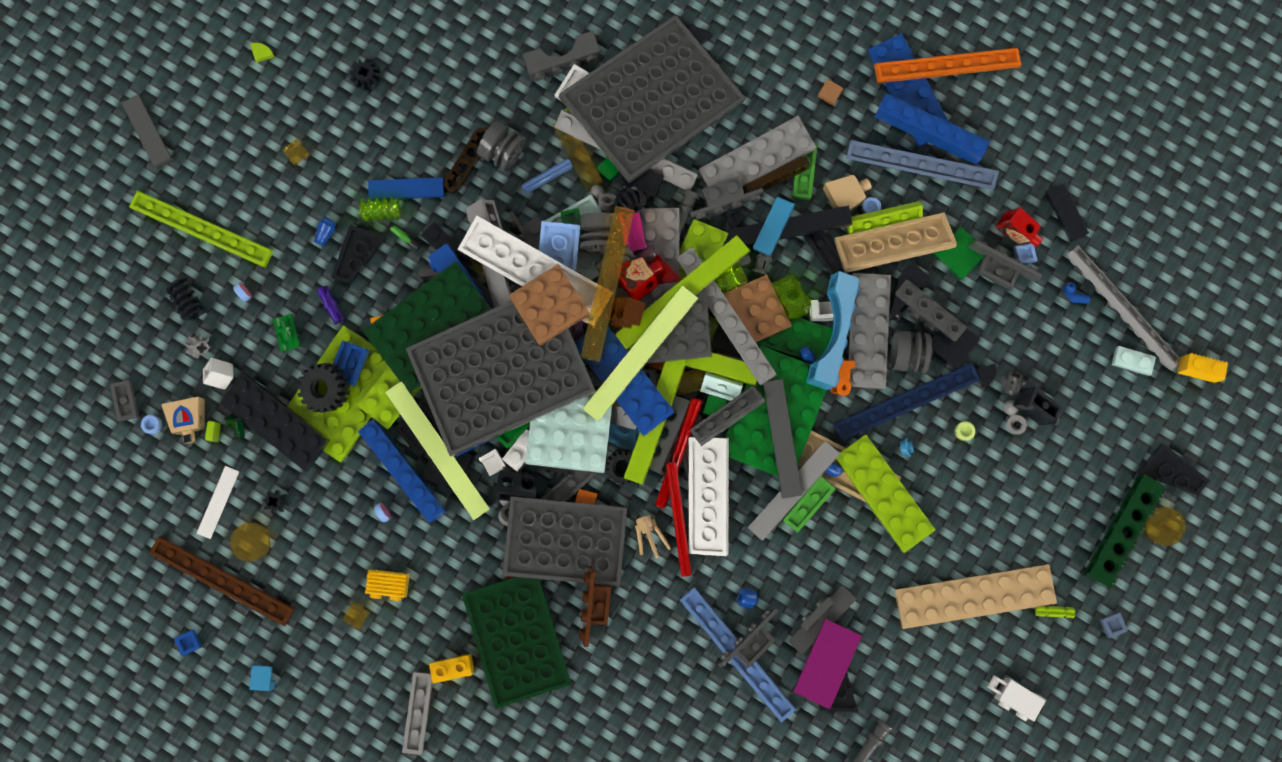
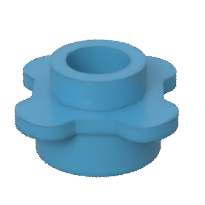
M908 438L900 441L902 456L911 457V453H914L912 441H908Z

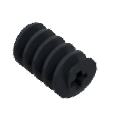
M179 278L167 286L166 292L170 295L169 297L173 301V305L177 307V312L181 314L180 318L187 321L202 316L205 310H198L202 304H195L198 297H191L195 291H188L191 284H184L188 279Z

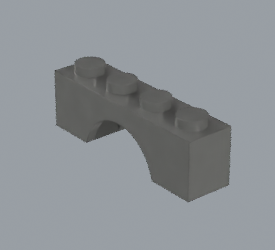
M593 31L575 36V43L571 51L560 57L549 56L540 48L522 54L531 81H540L545 76L551 74L558 75L563 70L571 69L574 64L580 67L581 64L587 62L594 63L601 58L600 49Z

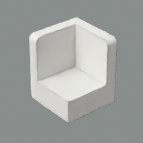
M811 300L809 302L810 322L833 321L831 302H819V300Z
M210 358L203 369V384L226 389L233 379V364Z
M497 449L479 458L489 476H493L499 470L507 467Z

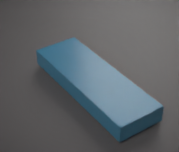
M779 197L776 198L753 246L754 250L771 257L794 209V203Z

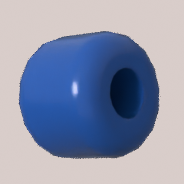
M742 588L737 598L738 605L747 609L754 608L759 601L757 592L748 588Z

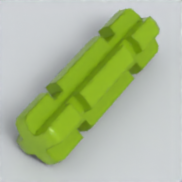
M1035 607V614L1042 617L1064 618L1065 616V618H1074L1075 608Z

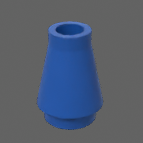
M322 217L321 221L318 222L314 242L325 246L337 229L335 228L337 223Z

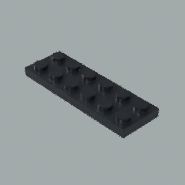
M241 372L220 403L236 417L241 418L246 425L305 472L311 469L330 442L326 436L244 372Z

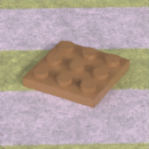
M559 264L508 295L540 346L590 315V312Z
M767 275L724 293L756 343L792 326Z

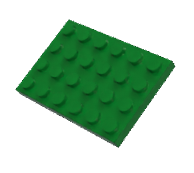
M761 345L759 347L777 374L769 381L783 379L798 466L826 390L806 383L810 364ZM757 381L754 387L765 399L763 385H760ZM745 383L742 393L753 385ZM765 401L731 425L724 438H729V458L778 477Z

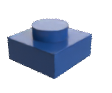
M195 629L174 638L181 657L202 648Z

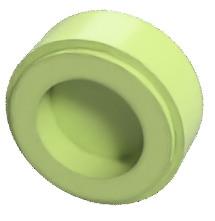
M960 422L955 427V435L961 441L970 440L975 435V427L970 422Z

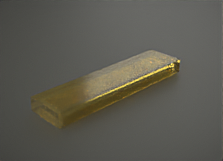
M554 128L585 190L588 191L594 185L602 184L603 181L582 141Z

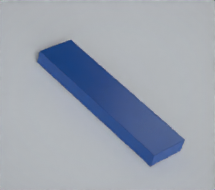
M443 177L368 181V199L370 201L445 197Z

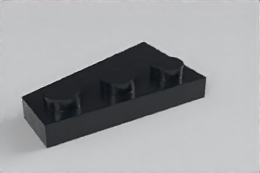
M350 225L331 278L351 285L387 237Z

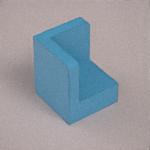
M261 664L252 665L249 690L271 691L275 689L276 681H271L273 668L271 666H262Z

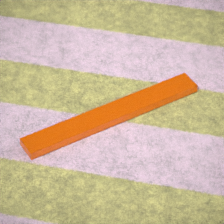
M1018 48L876 63L874 69L878 84L1019 68L1022 64Z

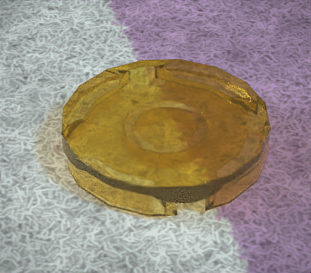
M1169 507L1156 508L1153 516L1147 519L1145 523V532L1148 538L1161 546H1172L1178 543L1186 530L1182 515Z
M257 523L240 525L231 536L230 546L232 552L238 559L243 561H256L263 558L271 544L269 532L264 526Z

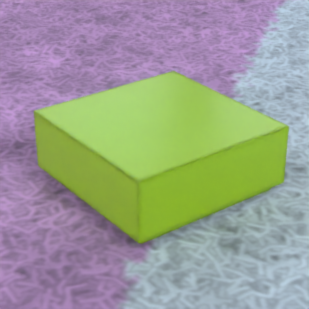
M207 422L206 441L219 442L221 423Z

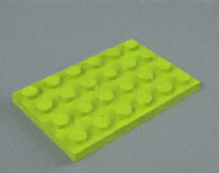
M342 326L317 364L331 363L332 365L342 341L370 351L356 386L350 385V387H347L350 395H345L348 400L342 403L343 406L341 408L323 413L313 412V409L308 410L306 408L308 404H302L301 400H303V397H298L297 393L288 404L290 409L330 440L323 451L343 463L361 435L358 431L372 420V417L357 405L389 367L371 343L345 326ZM321 380L318 383V391L323 396L327 394L328 386L325 381Z

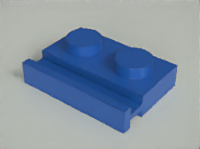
M342 341L333 364L338 366L337 369L342 368L344 370L342 375L348 376L346 383L350 382V385L356 386L370 351Z

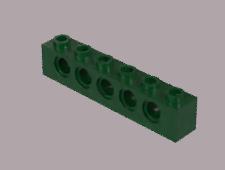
M1145 474L1137 475L1085 569L1084 577L1104 588H1110L1117 582L1119 570L1125 567L1129 552L1135 549V541L1146 528L1145 523L1147 519L1153 516L1155 512L1154 507L1163 498V490L1166 486ZM1142 494L1146 495L1147 500L1145 503L1141 500ZM1134 510L1137 512L1138 515L1136 520L1132 518V512ZM1124 527L1128 529V535L1126 537L1123 535ZM1115 544L1119 546L1117 554L1113 550ZM1106 561L1110 563V568L1107 571L1104 568Z

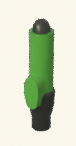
M390 225V231L402 239L408 246L416 251L420 248V245L396 225Z

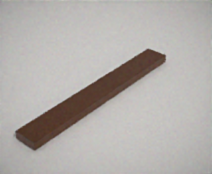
M158 536L149 554L282 626L287 625L295 610L294 607L162 536Z

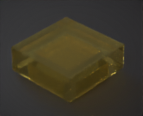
M297 139L282 150L294 166L310 155Z
M353 602L342 620L359 630L370 612Z

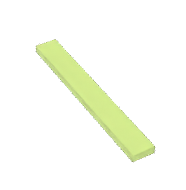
M682 286L583 407V410L599 422L695 304L698 297Z
M402 381L386 391L387 396L472 519L475 520L488 511L490 508L454 456H449L445 443Z

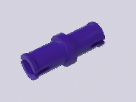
M328 286L317 289L316 292L324 304L323 308L328 311L334 325L344 321L345 317H343L337 306L338 302L334 300Z

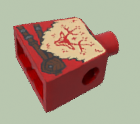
M1021 207L1005 212L994 227L1020 245L1030 242L1037 247L1043 240L1037 234L1041 228L1040 224Z
M642 257L613 268L617 280L629 298L638 301L658 286L655 275L664 271L659 261L648 265Z

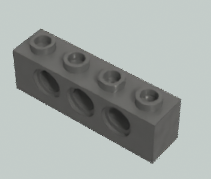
M675 395L671 407L676 412V418L673 420L666 419L663 431L669 430V434L666 438L660 436L656 448L660 447L661 453L658 456H653L649 470L663 476L667 471L666 463L670 462L691 401Z

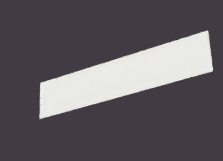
M225 466L196 534L211 539L239 471Z

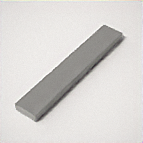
M824 441L798 470L802 496L782 499L780 491L748 528L763 541L839 457L840 453L827 441Z

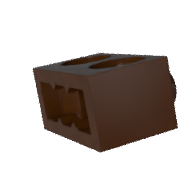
M611 297L605 320L612 322L611 325L618 328L625 327L631 329L632 326H640L646 303L629 297Z

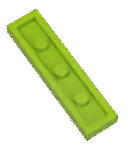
M921 201L852 216L853 225L847 226L848 234L922 218L923 205Z

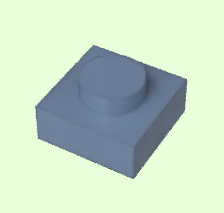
M1120 612L1099 619L1107 638H1113L1128 631Z

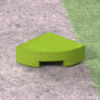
M250 43L257 63L275 57L266 45Z

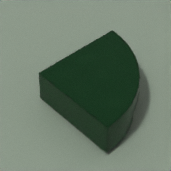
M231 415L224 417L227 427L230 426L235 432L234 436L240 439L246 436L241 418Z

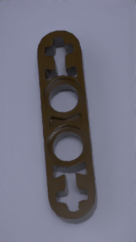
M478 128L473 133L446 176L444 186L448 192H459L480 160V156L469 157L467 153L471 148L478 150L479 135L485 134L486 128ZM461 164L468 166V170L464 173L458 171V166ZM454 173H456L459 176L456 180L457 186H452L450 188L449 182L455 181L456 176L454 175Z
M806 156L799 157L742 186L744 194L763 188V191H766L806 171L811 166Z

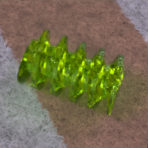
M391 196L390 202H388L386 197H383L382 202H380L379 198L376 197L375 203H372L371 198H368L367 203L364 202L363 198L360 199V216L366 222H369L371 218L375 222L378 220V217L381 221H384L386 217L389 221L393 219V216L396 220L401 218L399 198L395 201L394 197Z

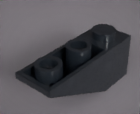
M913 262L896 279L889 308V321L893 318L897 320L904 312L901 309L906 303L899 299L895 293L905 280H909L921 291L928 285L926 280L930 276Z

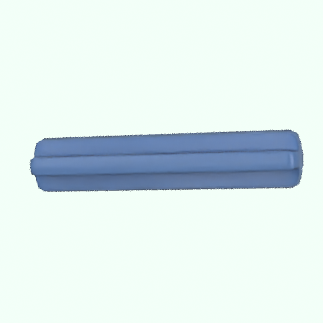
M566 159L523 183L522 189L528 194L573 168L571 161Z

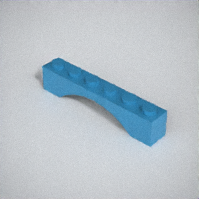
M841 271L830 277L827 295L833 311V332L824 353L810 365L806 381L808 384L828 390L836 387L839 382L840 376L838 373L844 360L842 355L848 343L846 339L847 333L852 325L850 321L851 315L856 307L854 303L855 297L860 289L858 286L859 278Z

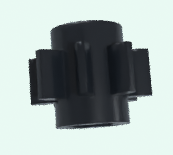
M275 490L274 494L267 492L268 497L262 500L266 502L265 510L272 509L271 514H276L277 509L280 512H284L283 507L289 505L285 501L287 494L280 495V490ZM274 498L278 499V501L276 502L277 506L273 505L275 503Z

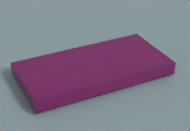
M824 619L793 692L831 709L862 636Z

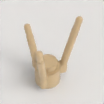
M647 515L636 520L637 525L635 529L640 555H643L642 531V534H647L655 558L659 557L651 535L653 528L667 549L671 550V546L657 526L655 519H651V516Z

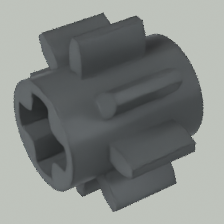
M1014 371L1009 372L1007 376L1003 375L1000 382L1002 384L1001 387L1004 388L1003 391L1010 395H1017L1020 389H1024L1026 385L1023 375Z

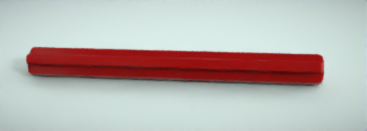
M697 398L691 399L670 462L674 461L677 463V470L680 468L689 437L691 436L690 429L695 425L702 401ZM667 471L655 503L660 508L666 507L670 496Z
M672 461L666 463L680 572L682 577L691 575L677 463Z

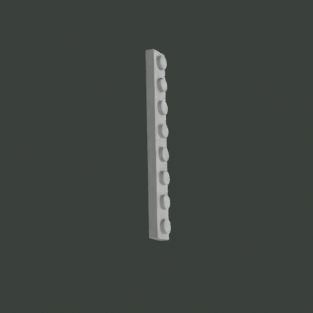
M561 110L554 128L600 149L573 114ZM666 158L648 169L664 176V180L690 191L698 176V173Z
M1077 245L1067 254L1070 262L1082 271L1085 279L1090 280L1095 285L1096 291L1101 295L1103 294L1108 304L1120 313L1122 320L1125 323H1129L1134 333L1146 342L1147 348L1156 353L1160 362L1170 370L1175 368L1181 360L1179 356L1081 247Z
M692 247L676 258L687 275L703 263ZM714 280L706 287L708 307L758 383L763 385L777 374Z

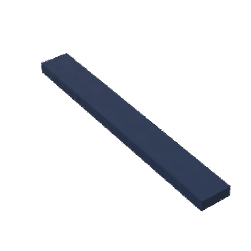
M970 363L833 424L840 442L973 384L979 381L980 378L973 363Z

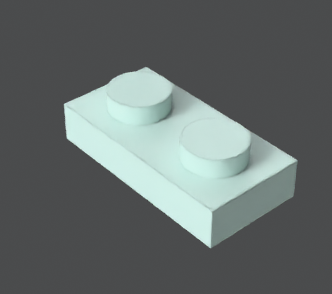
M1117 346L1112 365L1150 376L1152 375L1156 357Z
M706 372L700 392L731 401L740 395L743 383Z

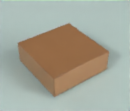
M827 79L817 97L834 105L843 88Z

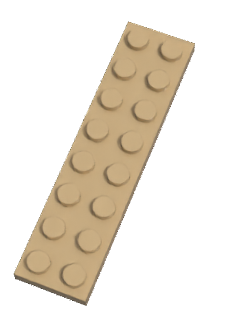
M1049 564L895 589L902 629L1057 604Z

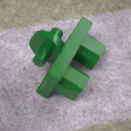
M293 314L273 318L281 352L301 347Z

